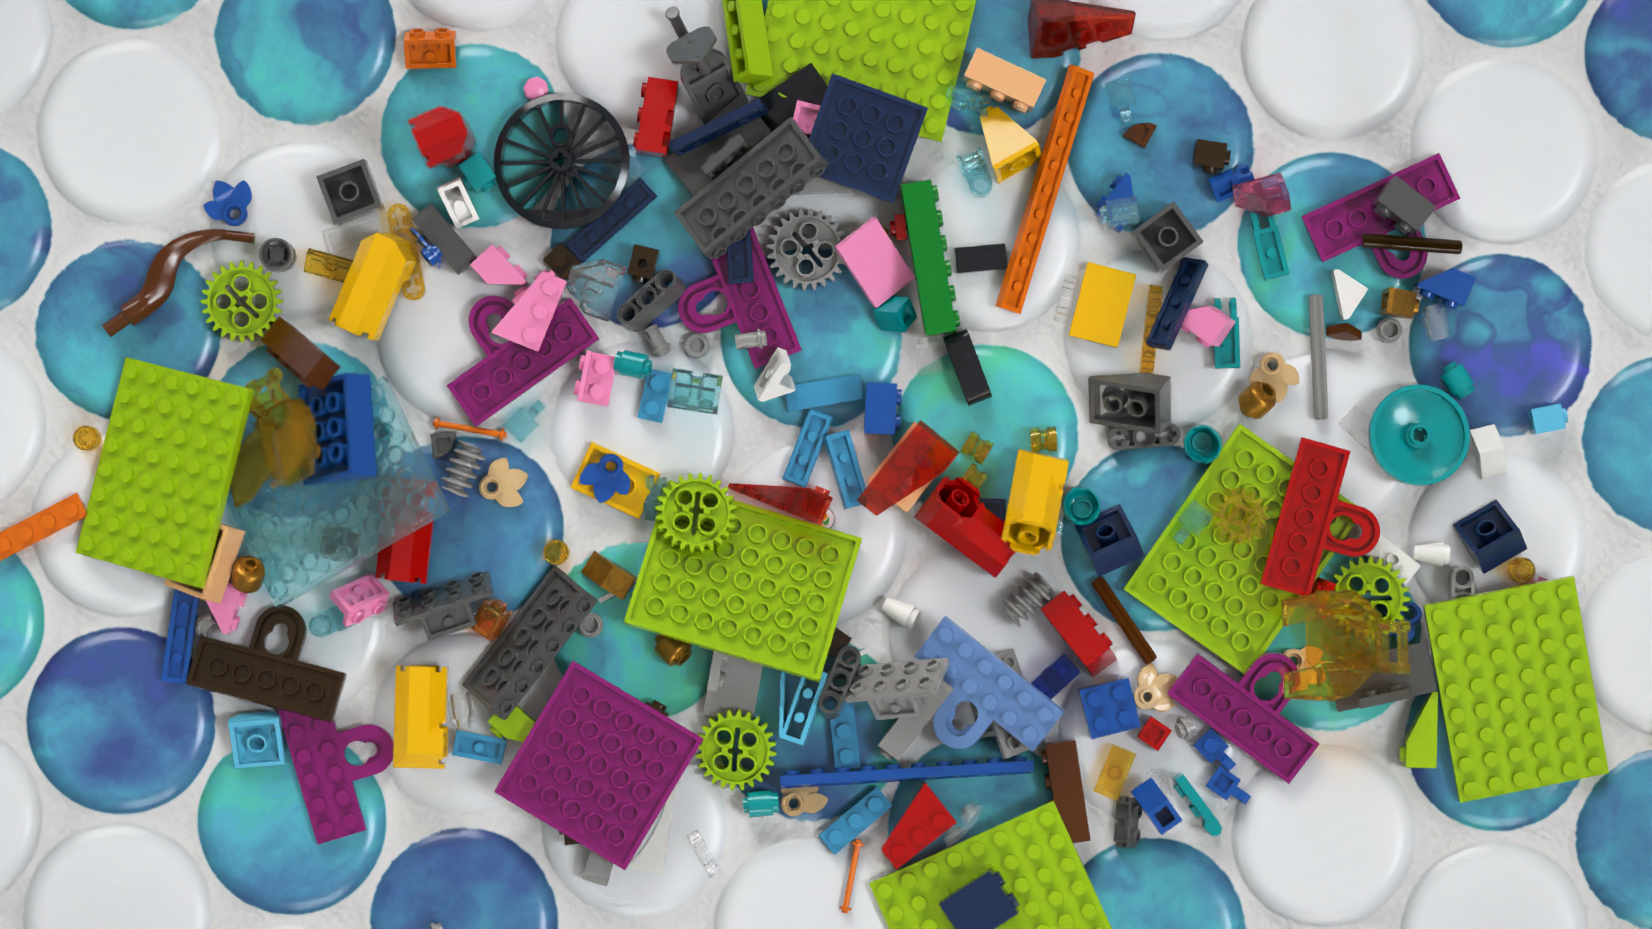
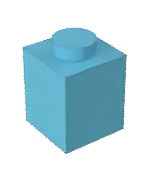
M1561 403L1527 410L1532 435L1565 429V423H1568L1567 411L1565 408H1562Z

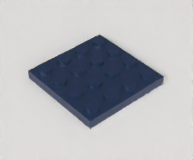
M832 73L809 140L821 156L829 163L824 173L819 177L894 204L928 107Z

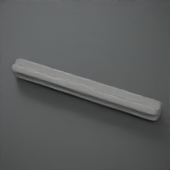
M1314 294L1309 296L1314 418L1323 420L1329 417L1323 296Z

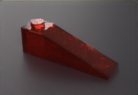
M1031 0L1028 15L1031 59L1056 58L1064 55L1063 52L1070 49L1078 48L1079 51L1085 49L1087 44L1096 41L1105 43L1130 35L1133 31L1136 13L1132 10L1067 0Z
M920 420L857 501L877 516L942 474L960 452Z
M729 483L728 488L821 526L833 500V497L829 496V490L817 485L815 490L803 487Z

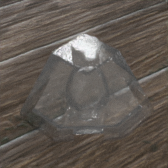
M605 259L574 265L570 270L566 288L571 295L575 294L580 301L579 307L584 314L608 322L622 287L627 268Z

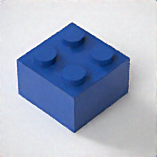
M866 383L864 434L894 436L895 430L900 431L901 415H896V405H901L902 389H897L896 383Z
M1128 677L1078 689L1091 739L1141 727Z

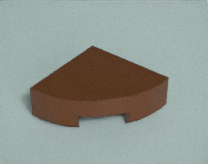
M1151 123L1136 124L1130 127L1122 137L1145 148L1157 125Z
M1342 323L1327 327L1326 336L1344 341H1357L1362 339V331L1349 323Z

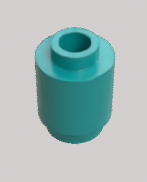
M628 350L618 351L614 359L613 369L619 372L620 375L645 379L646 375L651 374L653 362L649 360V355Z
M1453 361L1442 368L1444 373L1440 377L1452 396H1456L1458 400L1476 390L1473 386L1474 381L1462 363L1457 365Z
M771 790L747 792V798H743L744 813H749V817L752 818L772 816L774 813L780 812L778 792H771Z

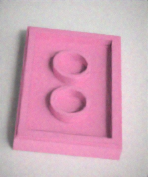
M875 217L869 219L834 247L871 305L875 308L879 307L915 278Z

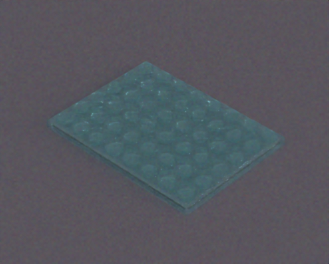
M382 376L371 383L376 476L361 480L304 486L300 424L236 461L226 501L239 529L246 531L243 538L251 555L263 562L262 564L265 568L263 581L275 607L280 608L450 511L387 377Z

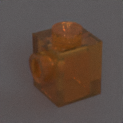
M492 598L486 600L475 615L477 625L470 628L487 640L498 638L513 612L507 609V604L499 599Z

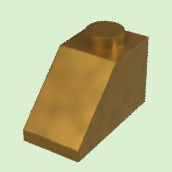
M1393 287L1384 289L1380 315L1405 319L1413 318L1414 314H1418L1420 300L1416 299L1417 293Z
M595 550L581 571L600 587L622 600L626 597L638 577Z

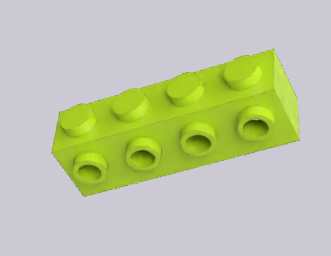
M722 0L734 82L758 85L773 77L762 0Z

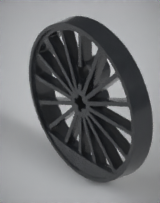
M571 93L544 95L520 107L502 128L494 151V172L504 199L515 212L526 220L552 229L579 228L604 216L621 197L630 170L627 140L617 120L599 103L587 97ZM559 103L560 123L555 124L550 129L542 107ZM564 103L582 105L573 130L564 124ZM586 108L599 113L602 116L600 120L571 149ZM534 110H538L554 151L522 121L524 117ZM605 121L609 122L616 134L615 136L576 153ZM521 124L551 155L509 140V137L515 127ZM566 130L568 133L567 139L562 143L556 142L555 134L557 131ZM619 141L621 158L577 159L610 143ZM507 144L549 159L503 161ZM562 155L568 160V162L563 163V167L556 163V160H560ZM621 163V170L617 181L575 164ZM549 165L509 184L506 183L504 175L505 166ZM573 169L616 184L608 199L605 200ZM550 171L521 203L515 200L510 192V188ZM570 172L603 203L600 207L585 209ZM561 175V210H547ZM565 175L581 209L566 210ZM554 176L542 209H524V206Z

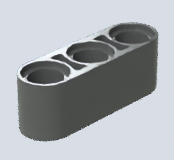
M432 203L412 218L413 222L428 240L439 248L443 258L458 275L477 258Z
M665 269L660 271L618 308V321L631 331H641L683 295L686 289L685 282L671 270ZM673 281L672 285L668 287V284Z
M845 646L839 651L818 702L819 710L822 717L826 719H836L841 714L846 703L844 698L861 666L860 652L854 646ZM849 655L857 659L855 663L850 665L843 662L844 657ZM837 678H843L847 681L843 687H836L833 682ZM827 701H834L837 707L833 710H827L823 705Z

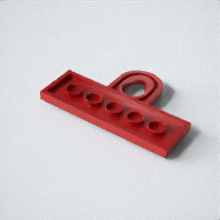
M1301 437L1260 584L1310 598L1323 549L1346 556L1358 557L1369 553L1376 546L1380 537V526L1375 515L1364 507L1337 500L1351 451ZM1340 515L1349 517L1355 524L1361 527V536L1357 539L1349 538L1346 540L1334 538L1330 531L1332 520Z

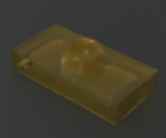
M308 248L304 272L344 283L353 260Z
M1112 744L1093 791L1117 801L1136 754Z

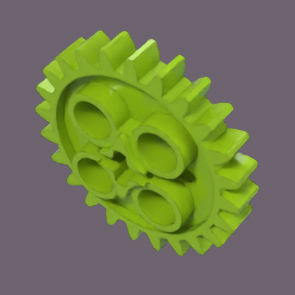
M240 260L239 267L236 268L235 264L230 262L229 270L223 265L220 266L222 274L219 275L216 272H212L215 278L214 282L206 280L210 289L202 290V293L208 295V297L201 300L200 303L207 304L208 308L204 309L202 313H210L206 323L214 321L216 324L212 330L216 331L221 328L222 338L227 333H230V341H234L237 335H239L241 342L245 341L246 335L249 336L251 341H255V333L263 337V329L269 330L271 327L269 323L277 320L274 314L283 312L277 308V304L283 303L284 300L277 299L276 296L283 291L274 289V286L279 281L273 280L270 282L269 278L272 272H268L265 275L262 274L264 266L261 265L255 270L254 262H250L247 268L244 261ZM240 276L246 277L249 281V286L244 291L238 290L235 285L236 279ZM229 285L240 297L246 295L248 297L246 303L259 314V317L255 318L245 306L238 307L236 305L239 302L238 299L225 286ZM222 294L228 295L231 299V304L226 309L219 307L217 302ZM258 294H263L267 298V304L262 309L255 307L253 302L254 297ZM240 312H245L249 316V323L244 327L236 323V316Z
M699 472L697 479H694L693 475L689 473L688 480H684L679 475L678 484L671 480L669 482L671 490L663 487L662 493L665 497L658 496L657 502L661 505L655 506V512L660 513V515L655 517V522L662 523L658 526V532L666 531L663 540L672 538L671 547L680 544V552H683L688 547L690 555L693 554L695 548L699 549L701 555L704 552V547H708L713 552L714 543L721 547L723 545L721 537L724 539L730 538V534L726 530L734 531L735 525L730 522L737 521V515L732 514V512L737 510V505H729L734 500V496H726L729 488L720 489L721 480L713 484L712 475L703 480L701 472ZM699 492L701 495L697 531L695 535H692L695 495ZM682 495L689 496L692 501L689 504L684 505L678 501V498ZM707 498H712L717 504L709 508L704 505L703 501ZM678 520H685L689 526L685 529H679L675 523ZM708 522L713 525L714 529L710 532H705L700 526Z
M1362 556L1359 557L1358 565L1353 560L1349 561L1350 569L1344 565L1341 566L1343 575L1334 574L1338 583H1335V592L1331 596L1335 598V601L1330 603L1329 607H1336L1337 611L1332 616H1341L1338 625L1346 622L1348 624L1347 632L1355 628V636H1359L1364 631L1365 637L1369 638L1373 631L1376 638L1380 637L1381 629L1386 634H1389V625L1395 629L1398 628L1396 619L1405 620L1401 611H1409L1410 609L1404 605V602L1411 600L1410 597L1404 596V593L1409 591L1410 587H1403L1402 585L1407 578L1399 579L1398 575L1401 569L1394 572L1391 570L1393 562L1384 566V558H1380L1375 563L1374 557L1370 556L1368 563H1366ZM1354 577H1360L1363 580L1364 586L1362 590L1358 591L1352 587L1351 581ZM1379 578H1384L1388 581L1389 589L1386 592L1378 590L1377 581ZM1370 590L1373 596H1391L1392 600L1374 599L1368 603L1366 598H1348L1347 594L1365 595ZM1353 602L1361 604L1363 609L1361 615L1356 616L1350 611V606ZM1377 604H1384L1388 608L1386 617L1377 615L1375 611Z
M731 708L728 709L727 716H724L719 711L717 714L718 720L713 717L709 718L711 726L702 725L701 728L706 734L698 733V736L703 738V742L698 748L701 752L695 755V758L703 759L698 767H706L707 770L704 776L712 774V784L719 779L722 789L726 783H729L731 791L734 790L736 784H739L740 789L744 790L745 783L747 782L753 788L755 778L760 782L763 781L761 773L770 774V770L766 765L774 766L775 761L769 758L770 756L777 755V751L771 749V747L777 744V741L769 740L774 732L765 731L768 722L759 724L760 715L752 719L751 710L747 712L746 716L742 715L741 708L738 709L736 715H733ZM738 727L740 728L738 743L740 751L737 756V770L733 771L734 750L730 748H733L735 743V729ZM721 730L728 731L731 734V739L729 741L720 740L718 732ZM745 733H753L757 741L753 744L746 743L743 739ZM719 755L726 756L729 764L726 766L718 765L716 757ZM746 757L751 758L754 762V767L750 769L744 768L741 760Z

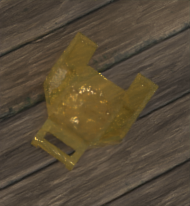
M276 367L269 369L258 380H251L245 385L246 388L255 390L249 413L257 418L255 429L243 441L238 453L231 481L235 508H239L252 501L265 481L275 479L270 485L271 488H276L282 484L284 486H291L310 477L314 473L315 459L319 458L321 453L320 446L316 440V422L310 406H306L303 399H291L280 387V381L283 378L282 371ZM267 386L268 390L259 394L262 388Z
M1316 590L1313 594L1282 601L1283 626L1306 621V661L1311 666L1284 673V699L1335 701L1336 699L1352 696L1375 672L1408 674L1411 672V664L1408 662L1410 622L1404 620L1391 622L1382 619V614L1355 590ZM1389 632H1397L1398 663H1390Z

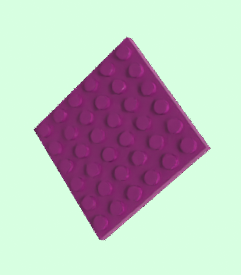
M572 661L494 792L623 870H626L702 743L703 738L575 661Z

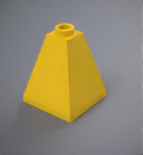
M989 106L980 112V120L998 184L1040 161L1041 151L1037 140L1000 108Z

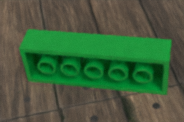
M931 180L901 184L900 191L925 338L955 333L956 327L960 326L958 310L953 311L952 302L956 300L954 285L949 286L948 277L952 275L950 260L945 261L943 252H947L948 248L946 236L940 235L939 227H943V217L941 210H936L935 202H939L937 185H932Z

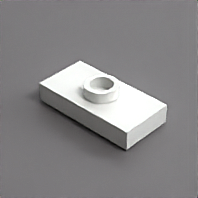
M1381 535L1373 550L1365 554L1368 558L1373 556L1375 563L1380 558H1384V566L1393 562L1391 570L1394 572L1401 569L1398 577L1399 579L1407 578L1402 583L1405 586L1421 566Z

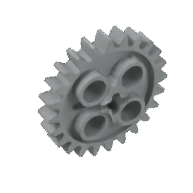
M811 208L808 211V215H804L802 209H799L798 217H795L790 212L789 221H786L784 218L780 219L782 227L773 226L777 235H769L774 244H768L767 248L773 250L774 253L767 255V258L775 259V262L770 267H778L779 271L776 277L784 274L785 279L783 283L786 284L792 280L794 289L799 283L802 284L803 291L806 290L808 284H811L813 290H816L818 282L823 287H826L825 279L828 278L834 282L835 279L832 273L841 274L842 271L837 266L838 264L845 265L834 248L843 241L840 240V237L845 232L836 231L839 222L833 225L830 224L831 215L825 220L822 219L821 210L817 216H813ZM807 225H811L816 229V235L811 239H807L802 235V229ZM793 232H796L807 246L811 244L814 246L812 252L823 263V267H819L809 254L803 255L801 253L803 247L792 236ZM791 241L796 244L797 251L793 255H787L783 252L782 248L786 242ZM827 244L831 246L833 253L830 257L823 258L819 255L818 249L821 245ZM810 261L814 267L813 271L810 274H802L799 270L801 262Z

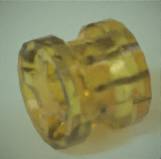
M81 426L74 432L73 442L78 449L83 451L95 450L101 443L100 431L92 426Z
M972 463L962 477L979 489L989 475L986 472H980L977 469V465Z
M561 540L548 542L543 550L546 561L553 565L565 563L570 555L568 545Z
M1522 557L1513 559L1507 567L1509 577L1518 583L1530 581L1536 572L1534 563L1530 559Z

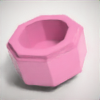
M539 77L528 79L524 86L526 98L529 100L548 95L549 93L547 82Z

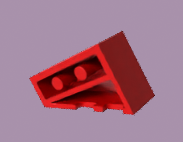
M648 77L647 83H642L641 97L644 98L643 108L639 107L637 122L640 123L639 132H635L633 147H636L635 150L638 154L668 158L679 88L678 81Z
M1064 590L1042 607L1041 611L1094 678L1117 660L1110 648L1113 643L1104 632L1102 634L1097 632L1094 627L1098 624L1089 613L1084 615L1079 608L1082 604L1074 594L1069 596Z
M925 781L881 846L882 852L896 869L900 868L957 823Z

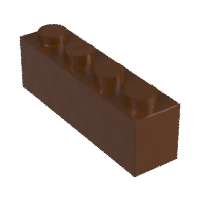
M280 316L261 339L268 346L266 351L310 389L314 385L322 391L341 367L298 329Z
M1069 739L1045 743V749H1041L1043 765L1048 764L1049 774L1044 775L1046 789H1051L1053 799L1048 800V802L1054 800L1073 843L1091 841L1076 740Z

